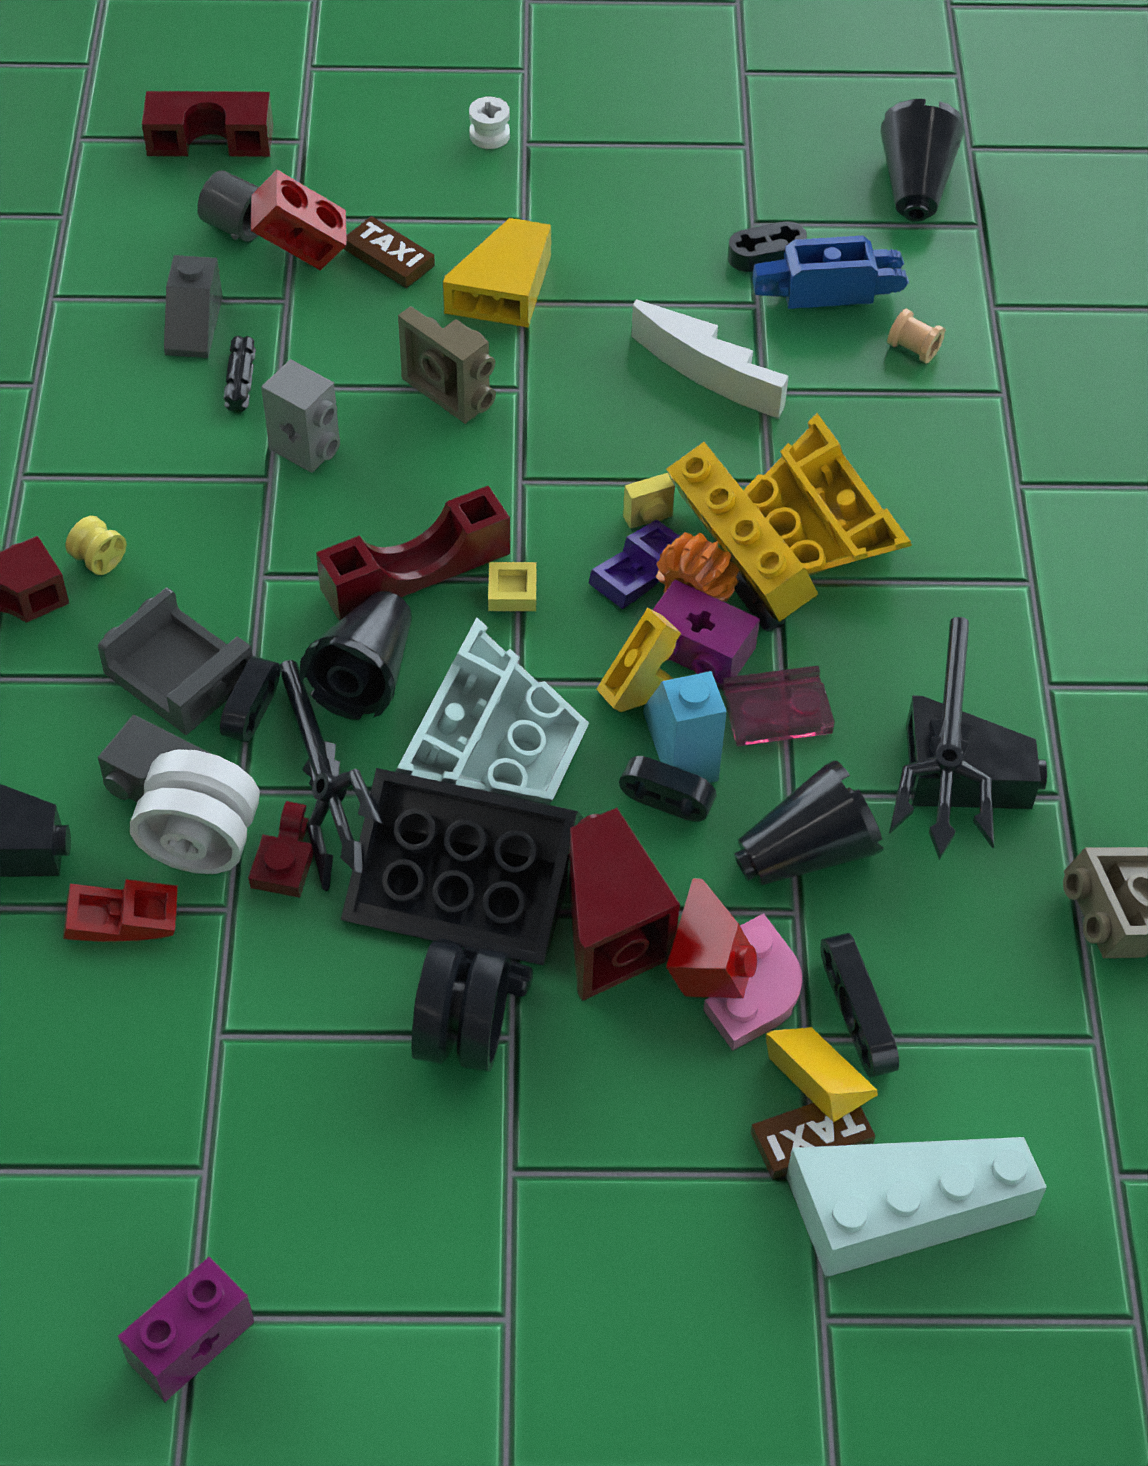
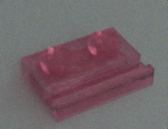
M819 666L723 678L722 692L726 697V707L736 746L832 734L835 721L824 684L821 683L819 677Z

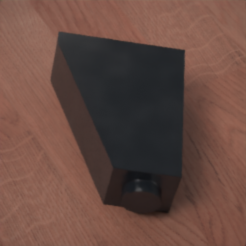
M912 696L906 722L909 764L934 756L930 747L931 737L933 736L929 729L930 719L942 718L943 703L924 696ZM962 711V721L973 725L972 733L967 739V742H970L963 760L992 778L993 808L1032 809L1038 790H1044L1047 783L1046 760L1038 759L1036 739ZM935 774L914 776L911 789L912 806L938 807L940 778ZM958 776L954 778L951 807L980 808L979 785Z
M0 784V877L60 876L61 858L70 854L71 832L69 825H62L57 806Z

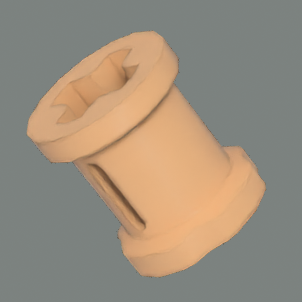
M904 309L894 321L887 338V343L893 347L901 345L919 355L920 361L927 364L938 352L944 339L945 328L940 325L931 327L914 318L912 311Z

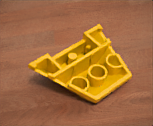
M818 413L807 422L809 428L793 445L788 443L780 451L782 457L765 475L758 474L744 489V492L805 566L809 576L839 565L912 546L910 539L889 510L881 507L844 456L840 443Z

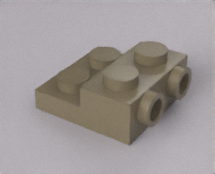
M412 306L398 315L402 379L464 424L478 413L487 411L496 397V391L489 387V376L495 368V359L489 355V342L483 335L476 330H471L457 319L442 328L436 320L426 317Z
M1148 847L1084 848L1064 870L1063 888L1068 898L1077 900L1085 917L1083 922L1085 938L1090 943L1097 944L1103 958L1145 957L1148 954Z

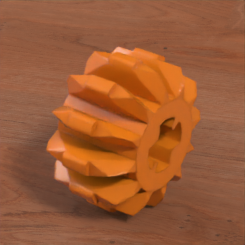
M684 532L671 545L668 544L660 554V559L656 564L659 569L656 578L665 585L664 592L667 591L675 579L716 599L727 602L738 583L736 576L739 568L730 561L732 554L722 551L718 547V541L714 543L709 542L702 533L694 537L692 534Z

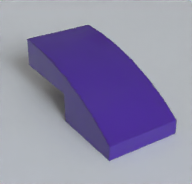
M656 519L627 536L622 552L593 568L588 584L621 609H624L659 583L656 578L659 570L656 564L660 559V554L668 544L671 545L680 536Z

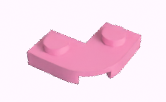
M764 913L740 925L749 943L754 946L757 953L756 972L748 980L744 998L709 997L704 1001V1012L732 1051L785 1022L792 1015L793 1007L801 992L802 971L798 959Z

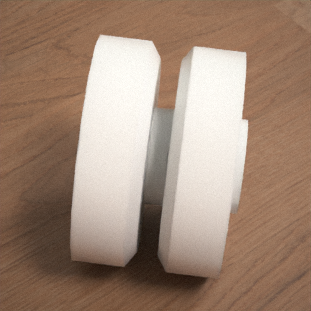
M173 750L160 754L150 766L144 783V795L138 800L130 821V835L140 849L153 859L172 868L201 874H217L229 871L240 861L246 843L247 827L252 824L259 804L260 790L249 774L238 765L220 756L198 750Z

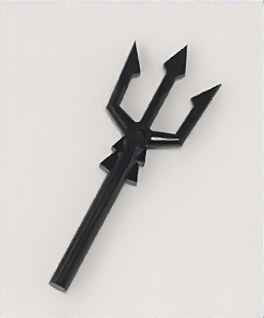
M954 617L950 620L942 718L930 719L929 729L933 736L931 737L930 747L934 756L903 766L889 834L892 833L914 812V807L909 803L914 776L935 774L940 778L937 822L930 827L929 835L939 860L956 833L950 825L953 779L957 776L979 785L980 813L974 816L973 822L989 845L994 848L992 778L963 760L970 743L967 742V739L973 729L972 724L962 721L969 621L964 617Z
M287 660L280 664V675L308 755V760L302 770L311 777L309 785L312 786L313 796L317 799L307 828L311 844L313 845L321 885L324 891H328L330 889L333 855L327 854L321 825L329 808L342 843L340 858L356 873L362 874L361 842L354 841L341 803L345 798L347 788L352 785L360 802L358 815L383 823L360 771L352 769L339 774L340 761L335 760L336 744L324 741L304 681L302 682L299 674L298 664L294 660Z

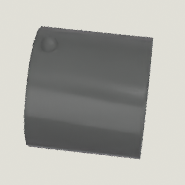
M217 171L210 176L200 192L197 203V213L200 220L230 234L234 240L239 238L245 242L252 241L258 235L251 231V195L259 187L226 171Z

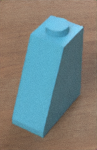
M712 671L662 681L643 708V714L660 762L698 775L709 783L719 781L727 711Z

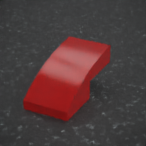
M128 879L125 880L123 890L70 883L67 893L63 939L109 942L140 941L173 936L176 925L178 886Z

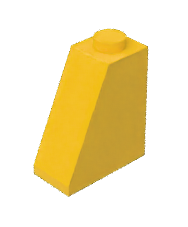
M513 218L505 221L445 275L443 280L444 314L529 327L551 258V225Z

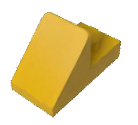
M647 608L596 690L614 709L620 712L646 704L662 681L673 679L667 672L660 669V666L672 655L681 632L663 615Z

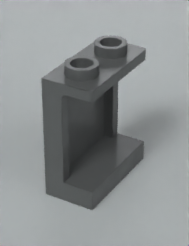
M169 588L163 589L154 598H149L143 602L137 612L120 626L110 629L98 644L104 674L185 735H188L228 700L246 664L253 657L251 646L238 636L226 644L178 608L175 593Z

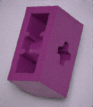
M675 579L653 608L655 612L663 615L681 632L676 641L675 649L667 660L695 671L696 674L712 671L715 681L726 687H730L756 649L760 618Z
M209 1256L120 1333L118 1339L127 1362L159 1397L166 1402L254 1323L248 1295Z

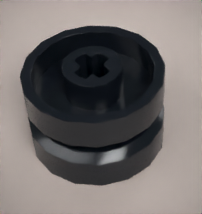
M437 941L431 943L424 960L415 998L411 1040L412 1058L414 1060L442 1064L452 1051L457 1033L456 1049L460 1065L468 1069L491 1071L498 1050L506 1009L510 975L509 953L480 949L471 961L465 981L466 956L462 947L456 944Z

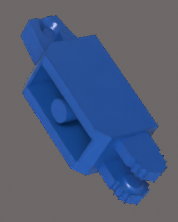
M863 235L794 240L785 246L784 259L754 264L752 277L755 295L786 297L788 309L871 304L874 302L875 295L890 294L891 292L900 293L901 290H905L904 288L909 284V280L905 270L901 268L904 265V261L900 251H897V249L873 250L871 241Z

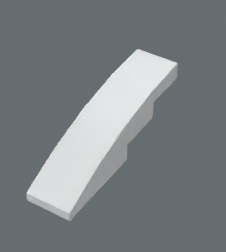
M636 299L633 304L631 337L661 361L697 384L738 404L779 419L785 407L788 375L752 364L753 350L717 339L718 325Z

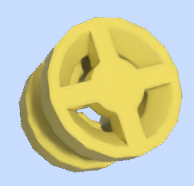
M87 516L77 522L70 530L65 544L66 552L76 560H85L86 567L96 575H104L113 570L122 560L127 546L126 539L115 530L107 531L106 524L96 516Z

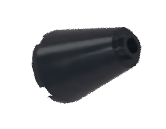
M926 99L902 101L889 108L885 113V119L880 130L896 210L906 219L916 222L923 221L937 212L964 134V120L959 111L949 104L940 101L939 107L925 105Z
M379 591L372 594L306 649L300 661L299 674L302 682L305 678L308 679L313 688L310 695L318 704L331 713L350 720H360L363 714L375 713L374 717L381 715L391 703L395 694L412 620L411 609L401 597L387 591Z
M833 760L825 764L738 839L741 850L734 853V858L747 881L756 878L761 885L874 856L883 851L884 847L878 843L882 840V836L875 818L860 790L853 791L850 787L846 788L841 781L850 775L838 761Z

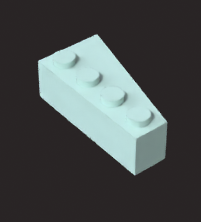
M1024 1137L792 1148L786 1175L825 1277L1035 1216L1047 1188Z

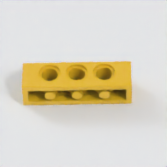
M705 442L666 468L681 497L713 538L718 541L720 547L725 552L732 554L731 560L737 565L740 572L779 622L818 595L805 566Z

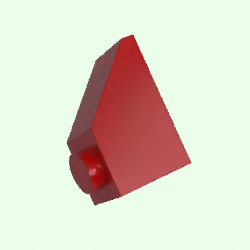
M693 878L666 968L685 997L743 999L748 980L756 972V950L749 943L739 923L705 881Z

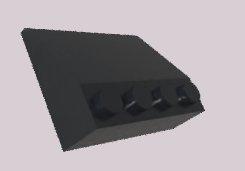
M376 768L370 795L383 823L364 818L359 840L362 848V874L352 870L341 920L432 941L445 938L460 943V946L463 948L469 946L478 950L487 949L509 953L512 959L544 966L569 882L570 828L576 826L584 817L575 810Z

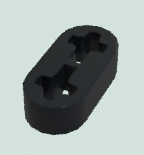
M785 221L735 232L729 240L728 262L739 271L753 272L754 264L784 259L785 246L797 239H807L806 230L797 223Z
M256 656L250 658L223 709L220 722V733L222 736L242 742H249L276 692L280 678L279 663Z
M644 756L632 757L619 780L621 790L631 799L693 822H700L706 819L717 796L715 788L706 779Z

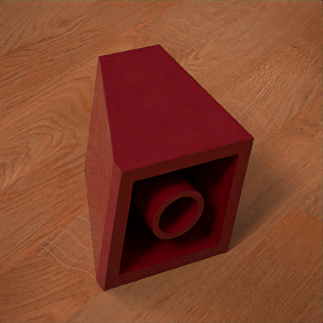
M614 808L601 815L591 814L583 818L576 826L570 828L569 892L577 993L582 1001L667 962L678 928L680 908L677 898L618 808Z

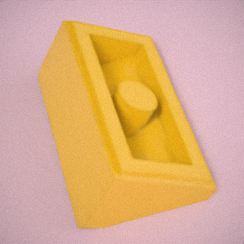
M812 1027L773 1030L766 1033L769 1059L833 1122L878 1096L877 1089Z

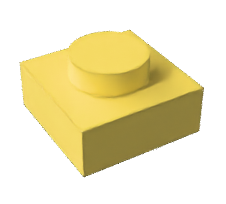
M668 473L625 485L623 517L630 529L650 524L656 519L661 521L673 516L675 485Z
M489 562L488 611H536V562Z

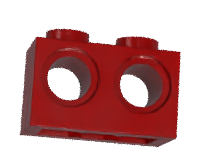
M276 170L251 195V231L321 271L347 246L346 210L281 171Z

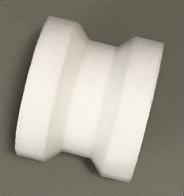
M482 97L472 102L469 107V119L472 123L470 125V139L472 143L484 149H496L505 145L510 139V126L507 123L510 119V107L508 104L496 97Z

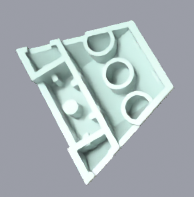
M476 617L395 772L528 801L550 804L589 722L545 681L537 682L517 663L520 657L511 649L507 652L503 650L485 633L488 627Z

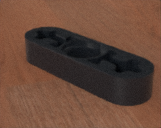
M844 933L822 939L820 949L823 966L866 1074L869 1077H875L897 1071L899 1069L897 1045L853 936L850 933Z

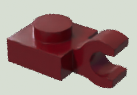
M286 801L281 814L278 837L262 835L248 877L250 888L298 898L301 897L314 856L313 845L302 842L309 823V818L304 817L307 809L306 805Z

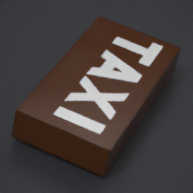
M373 216L346 235L347 246L344 250L405 288H408L435 266V256L433 253Z
M814 1103L754 1123L751 1126L750 1132L772 1180L787 1175L792 1148L874 1144L875 1134L861 1106L833 1122Z

